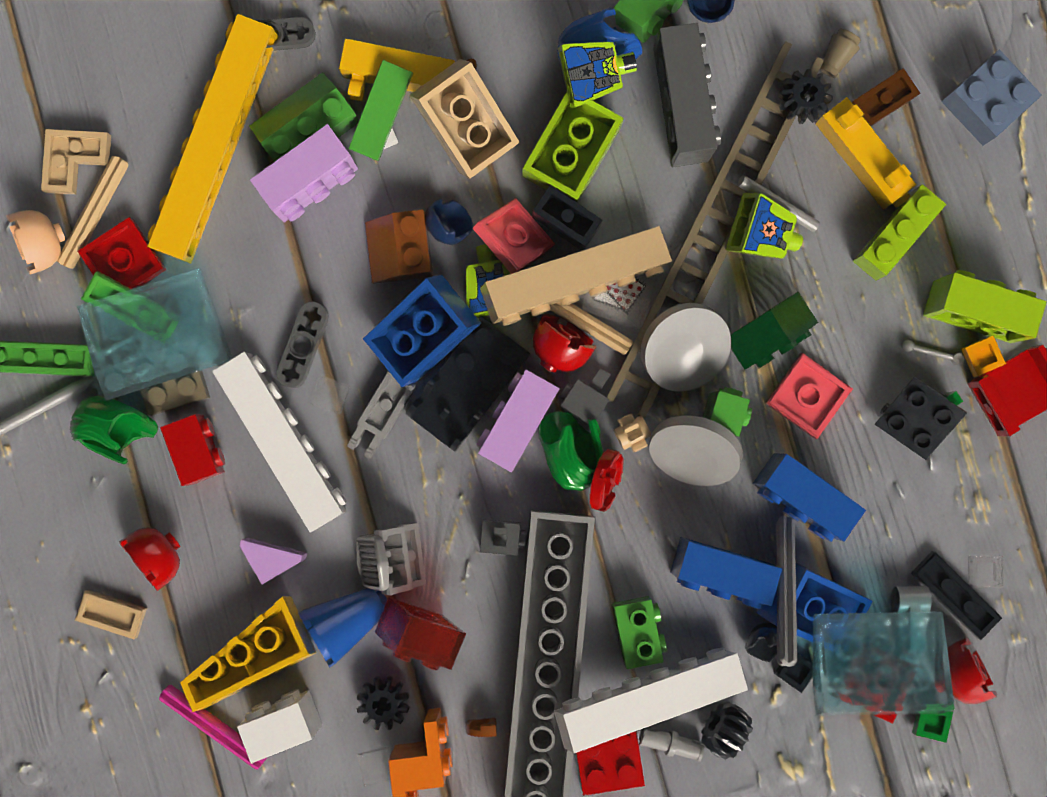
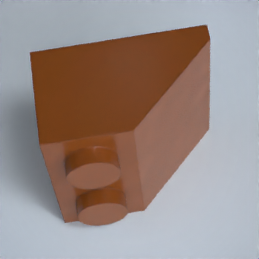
M424 209L391 213L365 222L372 284L433 277L429 235Z

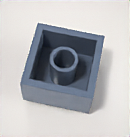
M999 49L941 102L984 146L1002 133L1037 101L1042 94Z

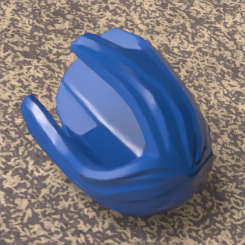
M611 7L575 20L564 29L558 40V48L563 44L614 42L616 55L633 52L637 59L642 54L641 42L635 34L621 33L617 31L616 27L611 28L605 23L604 18L616 15L615 9Z

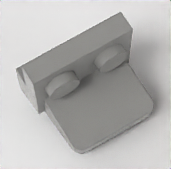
M418 523L373 530L374 534L358 536L356 540L357 566L363 587L382 591V594L393 595L413 590L414 587L426 585Z

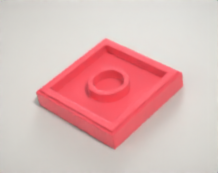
M514 198L486 216L472 228L511 274L521 271L551 250L555 245L517 198Z
M800 353L765 404L814 439H818L853 388L804 353Z

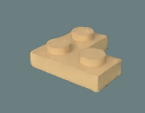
M45 129L41 191L45 193L76 195L78 165L107 166L110 160L111 135L107 132Z

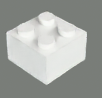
M299 689L282 695L281 699L272 705L270 701L255 705L251 708L252 711L244 715L245 719L237 728L251 763L312 740L321 728L322 722L310 691L300 693Z

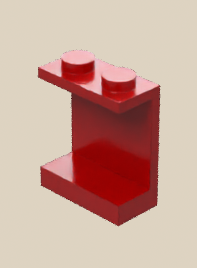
M1044 345L1030 347L1005 361V365L986 372L967 383L997 436H1011L1020 431L1019 425L1047 410V348Z

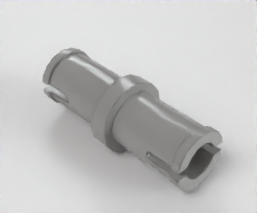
M649 727L641 729L639 735L640 746L664 751L665 755L673 757L675 754L698 762L702 760L705 745L701 741L681 737L678 732L672 730L667 733Z

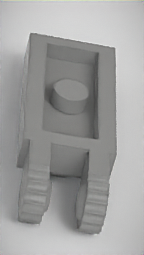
M388 371L357 422L358 427L347 447L354 450L361 442L365 430L370 431L375 436L367 446L364 457L370 460L381 444L382 439H386L416 386L410 384L401 387Z

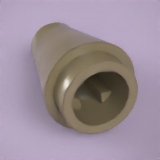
M840 28L837 34H833L820 71L829 77L836 78L838 73L841 72L860 49L858 45L861 39L854 33Z

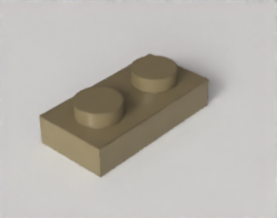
M195 368L139 386L148 416L210 398L201 368Z

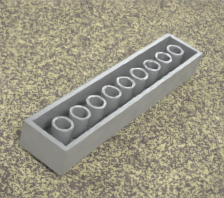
M531 510L504 797H569L573 753L564 748L554 710L562 708L563 702L578 698L595 523L593 515Z

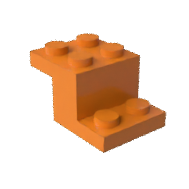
M441 708L428 709L424 720L426 741L394 746L388 760L393 797H419L418 790L444 787L446 777L451 776V767H453L451 748H445L447 736H449L447 716L442 717Z

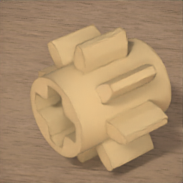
M632 413L617 420L620 426L613 429L623 450L631 447L633 452H637L648 446L645 439L652 435L641 415L634 419Z

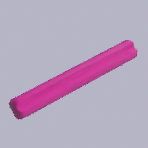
M168 685L160 694L159 700L252 768L258 770L267 759L264 758L251 763L240 734L206 709L192 712L185 694L173 685Z

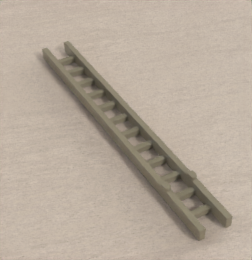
M787 41L782 45L606 396L610 402H613L624 379L648 390L637 413L638 416L641 415L643 418L646 417L661 387L654 381L651 383L629 372L638 351L641 352V344L646 330L654 319L657 318L656 315L665 297L679 304L703 303L728 253L725 249L735 218L711 206L720 188L739 198H742L743 193H748L737 185L725 180L734 161L757 172L758 174L754 181L762 185L796 117L795 115L791 120H788L787 115L790 110H780L779 104L766 98L774 80L783 83L786 78L792 79V75L779 71L792 46ZM819 57L814 60L811 66L814 78L824 61ZM802 92L800 96L804 100L806 95L803 96L804 92ZM761 107L785 118L776 137L752 125ZM747 134L771 145L763 164L739 153ZM706 216L731 227L721 246L698 235ZM693 242L717 254L708 273L684 262ZM679 270L703 281L694 301L670 289Z

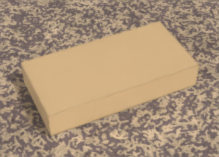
M88 589L84 591L75 621L136 639L138 638L147 608Z

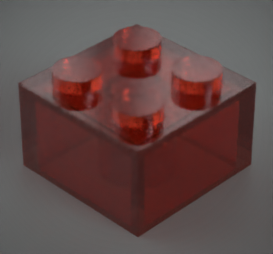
M391 597L388 598L375 629V633L383 640L382 645L393 650V656L410 662L412 658L421 660L420 663L423 666L433 670H438L439 667L452 670L466 636L464 631L444 615Z

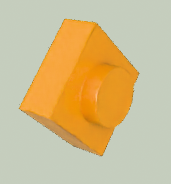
M989 336L961 348L973 377L1006 364L994 336Z

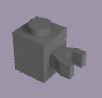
M600 368L589 385H586L579 379L574 385L568 382L559 396L563 400L560 407L588 425V419L597 420L609 402V399L599 392L611 374Z
M483 519L480 552L518 556V548H525L526 530H520V522Z

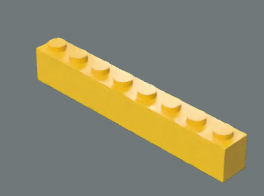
M237 14L235 21L229 24L226 31L227 42L223 51H219L216 56L215 73L212 80L209 79L205 85L203 92L205 99L201 109L198 108L194 113L192 120L193 130L190 137H187L182 144L181 154L183 156L179 166H175L171 173L170 183L172 184L168 195H164L160 201L159 212L161 213L157 223L153 224L149 230V244L147 247L184 262L192 263L274 50L273 48L266 47L267 45H274L279 37L272 26Z

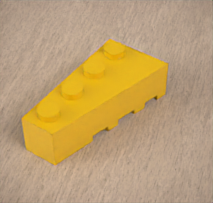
M282 596L271 608L252 621V624L239 635L233 637L226 643L227 645L208 658L180 682L192 712L205 709L317 653L298 614L299 612L292 596Z

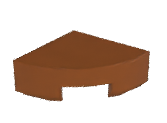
M494 717L465 721L466 733L470 736H497V722Z

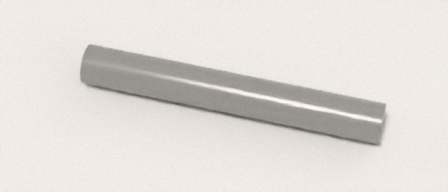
M743 175L740 178L737 186L746 192L761 193L796 215V222L811 232L816 231L819 227L820 222L747 176Z

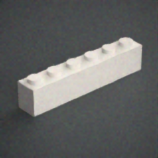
M243 352L212 372L309 532H313L345 513L346 509L343 505L347 501L339 488L333 489L329 483L328 478L331 475L322 461L317 463L311 453L315 449L309 438L305 434L301 436L295 427L298 424V420L290 408L285 409L279 399L282 398V394L273 381L270 383L267 381L263 374L266 371V367L257 355L252 356L250 353Z
M724 648L712 649L706 652L707 657L697 660L696 657L687 658L678 662L679 667L670 670L668 667L658 668L651 671V676L642 680L639 677L630 678L622 681V687L611 690L610 687L602 688L592 692L593 697L585 700L573 698L563 702V707L554 710L564 748L572 753H577L747 691L748 688L738 653L725 651Z

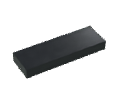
M931 551L911 572L923 586L929 588L930 593L977 639L982 640L1002 619L936 552Z

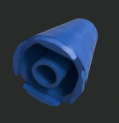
M366 588L303 609L298 614L330 668L388 614L385 608L390 604L386 596L382 594V591L377 590L375 592L373 589Z

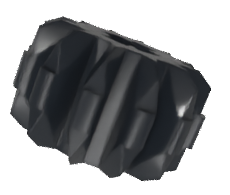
M811 68L807 69L804 75L797 70L792 74V79L786 78L783 81L782 86L784 89L779 91L778 98L784 100V102L780 104L779 108L780 110H790L787 115L788 120L797 115L799 124H804L807 118L814 123L819 119V115L827 113L829 109L826 104L833 100V96L826 93L831 88V83L822 84L820 82L823 79V73H819L814 78ZM802 92H804V93H803V96H805L806 94H808L809 97H810V100L807 101V97L803 100V99L801 98L800 94H801Z
M375 676L373 679L374 686L366 682L363 685L366 693H359L357 695V700L364 703L358 706L357 713H367L363 720L364 724H368L372 719L375 720V730H379L382 722H384L387 730H391L393 728V720L401 724L404 720L401 713H408L410 709L408 704L403 703L409 699V693H399L404 684L400 681L395 687L392 686V676L387 677L385 684L382 683L380 676ZM381 697L388 699L386 702L388 705L385 709L379 707L380 702L376 703Z
M730 702L720 703L715 711H711L710 717L705 720V727L701 730L703 735L701 743L717 757L725 760L729 757L734 758L738 751H743L744 744L749 741L748 736L753 730L751 726L752 718L736 704Z

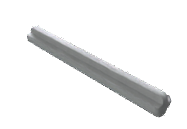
M782 516L779 517L776 523L777 566L782 568L777 586V662L781 666L791 667L797 662L795 521L792 517Z

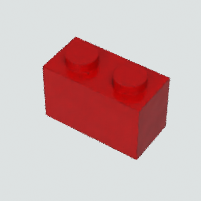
M194 414L160 427L181 486H189L225 472L222 466L225 465V458L221 449L215 447L212 439L215 432L209 418L205 419L202 414Z

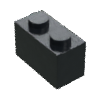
M552 185L548 187L535 206L532 215L535 220L581 251L586 249L603 221Z

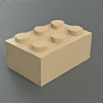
M459 59L409 95L458 172L469 179L520 143L477 71L469 61Z

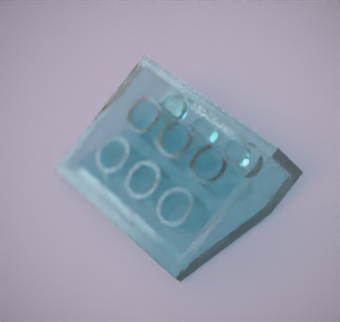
M200 268L77 306L94 372L106 401L229 362L232 356Z
M943 612L814 614L813 693L815 716L943 714L954 711L955 706Z

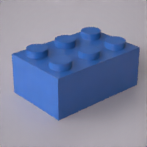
M443 275L426 278L370 331L363 340L400 386L405 387L419 381L478 327L481 322Z
M774 453L753 482L755 486L760 488L757 494L770 503L774 502L778 505L781 503L785 506L782 510L785 514L797 522L799 520L803 523L808 522L810 524L809 531L819 538L830 542L833 539L845 542L866 511V509L788 454Z
M680 537L670 573L677 578L676 582L681 583L680 585L699 591L701 585L707 587L706 591L711 592L714 596L730 600L731 595H735L737 600L742 601L743 604L761 609L762 604L772 606L782 568L769 562Z

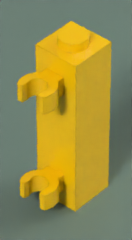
M345 38L339 70L343 78L351 79L348 87L350 99L362 102L365 83L374 84L383 60L413 72L407 91L412 92L455 63V60Z
M846 97L816 122V126L881 208L884 210L891 204L897 208L910 197L908 191L917 185L909 176L912 173L904 164L901 165L878 137L863 118L864 113L858 105H853L848 97Z

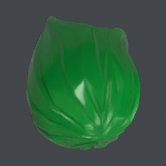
M101 396L83 399L71 417L72 421H70V433L73 441H79L87 449L121 464L128 462L127 458L121 456L125 447L140 438H154L159 427L152 418L139 410L117 400Z
M558 411L545 415L538 427V435L545 453L547 465L553 478L565 490L583 491L591 486L595 469L604 453L599 424L596 419H588L590 433L575 420L572 414Z

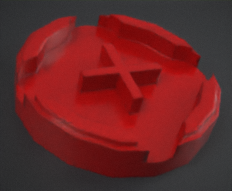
M607 449L599 459L590 489V506L592 509L605 512L615 500L616 493L612 492L615 485H619V482H621L624 459L619 451Z

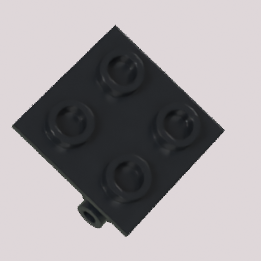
M914 376L891 405L886 403L880 411L882 415L875 422V425L927 460L964 418L967 412Z

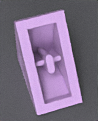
M252 538L242 539L239 545L261 584L270 581L307 557L306 552Z

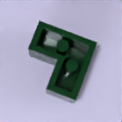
M796 292L732 333L731 350L744 370L754 364L761 368L775 359L772 354L779 350L781 355L796 347L798 343L811 336L812 334L809 329L819 322L800 293Z

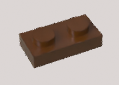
M902 68L852 101V104L858 105L864 113L863 118L870 126H873L921 93L905 69Z

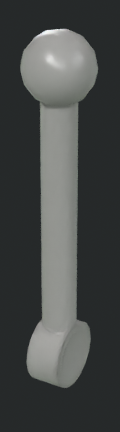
M905 340L902 343V349L906 352L914 350L951 360L954 365H961L965 361L962 353L949 354L915 345L911 340Z

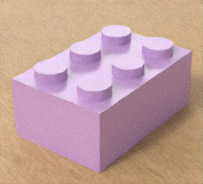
M327 124L254 176L250 181L269 208L283 222H286L288 219L289 221H294L304 214V208L312 202L319 203L327 198L330 194L329 190L337 184L344 185L352 180L355 176L354 172L358 170V167Z
M525 370L523 375L517 373L508 388V391L512 393L507 403L501 400L492 416L497 420L491 431L485 428L476 444L481 447L478 454L512 473L560 388L528 370Z

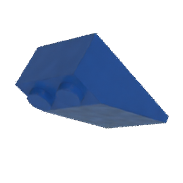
M796 563L797 636L845 656L873 601ZM777 590L772 606L762 604L761 609L757 611V614L777 626Z

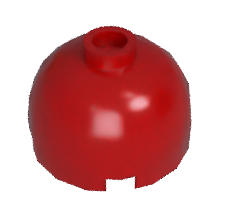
M550 314L543 315L533 334V348L536 355L541 359V366L550 372L556 373L557 370L564 372L574 371L585 365L597 348L596 345H592L593 339L570 322L565 326L557 323L559 317Z
M141 528L119 541V544L130 555L132 561L151 585L154 586L156 591H159L176 576L180 566V558L176 550L181 546L170 532L163 535L155 528Z
M966 637L954 642L942 652L938 661L940 674L935 675L944 693L950 691L956 700L965 704H978L997 697L996 691H989L988 686L993 685L991 677L977 651L971 654L970 650L966 647L972 644Z

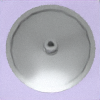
M684 303L673 306L654 319L646 330L641 344L642 364L653 381L665 389L689 391L699 388L711 381L725 365L731 349L729 328L725 321L706 305Z
M676 416L662 421L654 429L649 445L650 455L654 463L663 472L679 481L699 486H714L731 480L738 473L743 457L742 446L729 429L715 421L698 416Z

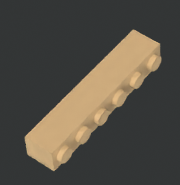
M660 226L487 281L480 290L492 323L495 324L502 321L503 326L520 321V315L532 312L533 316L540 315L551 310L549 305L558 302L561 303V306L570 305L579 301V295L589 292L590 297L607 292V286L617 283L620 288L636 282V276L645 274L647 278L659 275L664 272L663 267L672 262Z

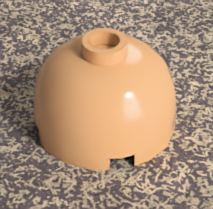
M34 210L19 211L6 215L9 222L15 221L16 225L9 227L22 260L25 259L27 265L32 264V266L26 267L30 275L51 267L59 259L61 254L60 242L65 241L59 223L52 224L47 215Z

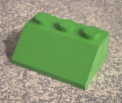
M322 72L249 125V127L275 162L328 124L339 138L357 125L359 120L336 86Z

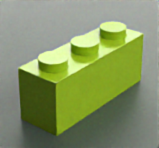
M923 184L909 193L910 197L908 200L897 207L853 260L857 266L875 281L889 274L947 205Z

